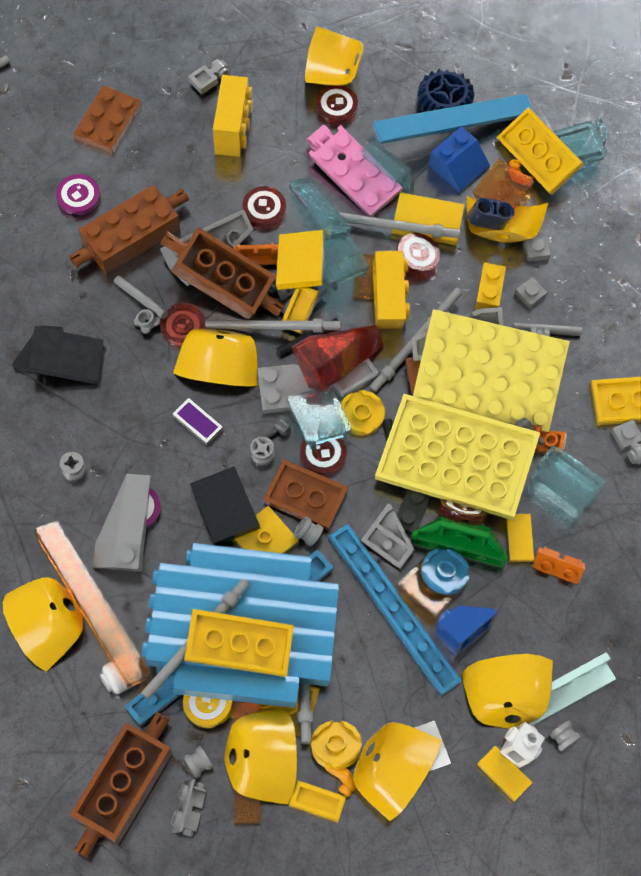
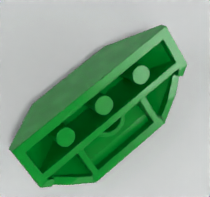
M453 515L441 516L413 531L411 537L412 545L431 550L439 548L441 550L451 549L462 555L463 558L501 568L505 567L508 555L489 527H485L484 524L476 521L470 523L461 521L459 517Z

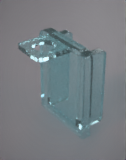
M601 117L597 118L595 125L587 121L553 131L583 162L584 166L581 168L598 164L607 155L605 143L608 131ZM600 127H601L602 132H603V137H602V135H601V133H600Z
M376 134L373 137L370 136L366 140L367 146L361 151L362 156L393 182L399 183L403 187L401 193L407 188L412 190L415 187L412 169L377 141Z
M347 230L324 239L323 278L334 292L338 290L337 285L359 275L362 278L367 277L366 272L369 270V264Z
M331 385L287 397V403L309 449H314L317 444L337 438L344 440L351 433V425Z
M553 445L541 458L536 470L530 477V483L535 489L576 518L581 515L606 484L605 480L563 449L555 448Z

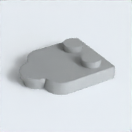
M291 364L257 368L263 414L300 410L307 404L308 396L314 394L317 390V379L311 374L304 373V370L298 365Z

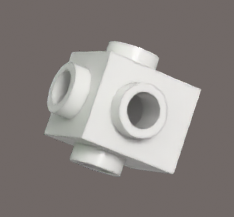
M526 722L517 727L512 726L505 734L504 738L507 740L500 753L517 767L521 768L540 755L542 751L540 746L545 737L534 726Z

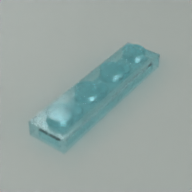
M310 177L290 181L289 189L330 240L350 236L351 227Z

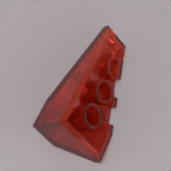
M373 324L345 331L309 336L291 348L308 388L323 391L344 378L384 346L377 326Z

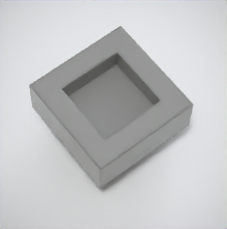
M547 236L534 237L523 242L527 262L550 259L551 254Z
M531 277L519 286L514 294L530 309L546 297L547 291Z

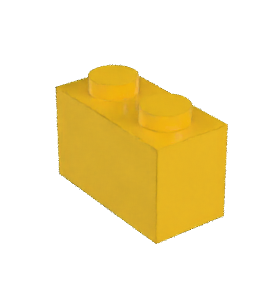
M484 262L474 311L499 307L506 266Z

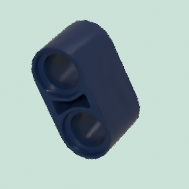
M481 197L468 211L467 218L475 226L492 230H503L513 218L515 211L507 202Z

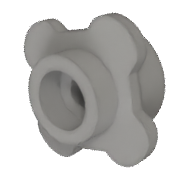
M149 309L140 311L134 319L135 326H139L144 334L149 333L154 326L159 325L161 322L160 318L156 317Z

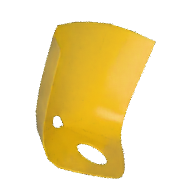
M316 26L308 51L305 82L328 86L350 83L355 78L363 53L362 43ZM358 53H359L358 61H357L356 65L354 66L355 59H356V57H357V55H358Z
M466 196L468 213L477 200ZM548 203L537 206H512L515 214L503 230L478 227L471 224L468 220L469 229L475 235L500 243L526 241L534 238L540 231Z
M193 329L187 334L182 344L173 373L181 377L233 386H258L255 342L251 336L232 331ZM216 335L224 336V338L217 339Z
M49 577L33 580L5 594L3 613L12 634L24 654L36 666L47 672L76 642L83 630V615L80 603L57 580ZM64 598L69 599L73 603L74 611H70L64 606ZM53 602L57 609L52 610L50 608V603Z
M516 654L484 659L468 666L461 675L466 696L474 716L483 724L508 729L512 726L517 727L524 722L529 724L543 716L550 702L553 660L540 655ZM511 702L513 706L505 708L504 703ZM509 715H517L521 717V720L517 723H509L505 721V718Z
M285 708L252 713L237 719L232 724L225 747L224 763L233 789L239 794L257 800L288 805L296 783L297 746L295 728L291 716ZM233 748L237 753L234 765L229 760L230 751ZM245 749L249 750L248 758H244Z
M387 723L368 740L362 750L353 773L356 788L372 806L391 821L405 809L433 766L442 740L405 724ZM375 742L373 751L369 756H366L369 746ZM379 753L380 759L377 762L373 761L376 754Z

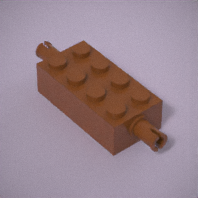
M154 184L79 228L81 242L85 247L70 255V261L75 268H78L93 258L104 273L108 274L161 242L167 231L170 234H174L180 230L179 215L174 209L189 201L187 193L184 192V189H180L166 198L163 197Z
M197 227L189 241L183 242L167 231L160 244L178 254L177 257H179L170 272L246 319L254 315L260 306L275 316L280 314L281 308L285 304L268 295V289L276 277L274 274Z
M156 712L145 731H140L128 723L124 724L70 813V816L75 821L84 825L86 829L73 849L78 854L88 859L99 837H105L117 845L121 842L172 755L171 748L158 740L170 721L166 716H161V713Z

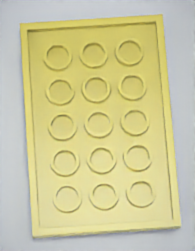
M433 309L413 396L516 425V421L527 418L532 425L541 426V431L549 432L570 341Z
M403 394L375 474V479L514 521L540 432Z

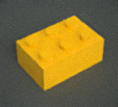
M222 75L213 125L214 151L217 155L241 157L242 149H246L247 136L245 134L249 130L250 118H248V115L252 112L253 100H251L252 87H248V77Z
M375 251L372 263L375 329H402L404 323L408 322V317H410V304L405 303L407 294H409V281L404 280L406 272H408V259L403 258V251Z

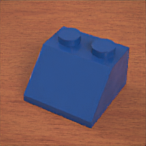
M462 126L431 151L429 167L459 193L490 168V164L478 140Z
M457 606L454 610L449 608L440 615L435 636L456 657L491 627L497 611L494 608Z

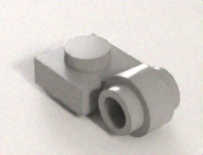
M216 59L211 63L210 69L204 65L190 74L188 79L203 94L217 85L218 79H222V75H230V68L223 60Z
M634 420L612 428L611 433L622 451L630 449L627 452L630 462L632 464H641V432Z

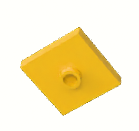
M269 506L256 515L261 529L233 539L241 549L286 554L299 544V540L293 536V533Z

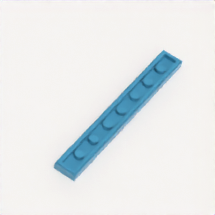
M527 94L374 121L372 126L380 145L458 130L461 126L465 129L516 119L528 107L532 110Z
M347 524L329 535L328 540L440 696H443L462 683L459 675L350 525Z

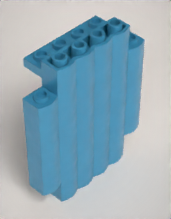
M193 543L192 550L187 549L186 564L190 566L160 563L159 570L154 569L152 584L157 585L156 592L150 594L149 608L153 609L152 618L147 617L145 632L150 633L149 641L143 642L142 657H146V666L156 667V673L158 674L187 641L192 610L213 612L222 602L221 598L227 591L231 592L239 581L244 578L250 583L249 587L238 598L239 602L233 609L229 608L225 614L294 625L287 677L183 660L170 675L169 685L173 686V694L295 708L299 683L327 687L329 685L339 584L310 581L312 557Z

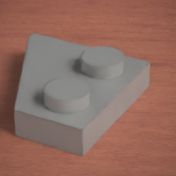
M389 503L361 539L362 543L400 570L415 551Z

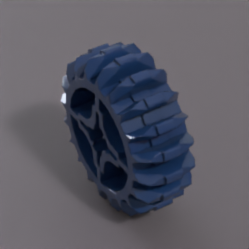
M439 68L437 73L431 71L429 76L425 75L423 81L419 83L417 90L418 106H421L422 112L472 104L475 94L473 92V85L470 84V78L464 79V73L458 75L457 70L449 72L448 68L445 71Z

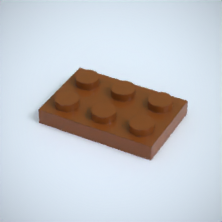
M103 85L74 131V139L113 154L140 110L142 101Z
M283 459L263 498V503L299 519L307 516L313 524H319L323 529L329 531L346 496L348 486Z

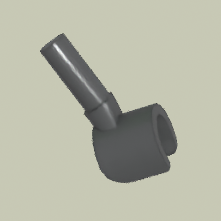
M527 418L516 421L517 426L535 431ZM539 436L538 444L541 446L545 441Z
M279 420L273 429L260 437L270 438L278 432L285 437L292 429L285 420Z

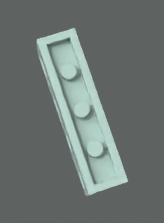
M607 652L553 681L550 702L545 714L529 723V725L534 726L614 682L616 678L607 665L611 659Z

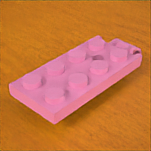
M322 125L306 139L313 149L309 152L310 158L368 217H373L402 192L403 187L341 125L338 127V132L335 135L332 134L328 127ZM344 154L346 159L339 160L338 156Z

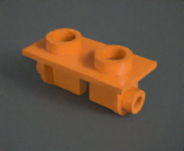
M238 244V246H233L234 250L258 265H277L278 244Z
M545 546L544 548H538L532 568L575 584L579 583L585 569V563H582L581 559L578 560L564 555V558L561 559L559 558V552L548 549Z

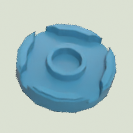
M434 549L427 554L421 565L423 581L435 592L445 595L456 594L463 590L470 576L467 561L462 555L451 549Z

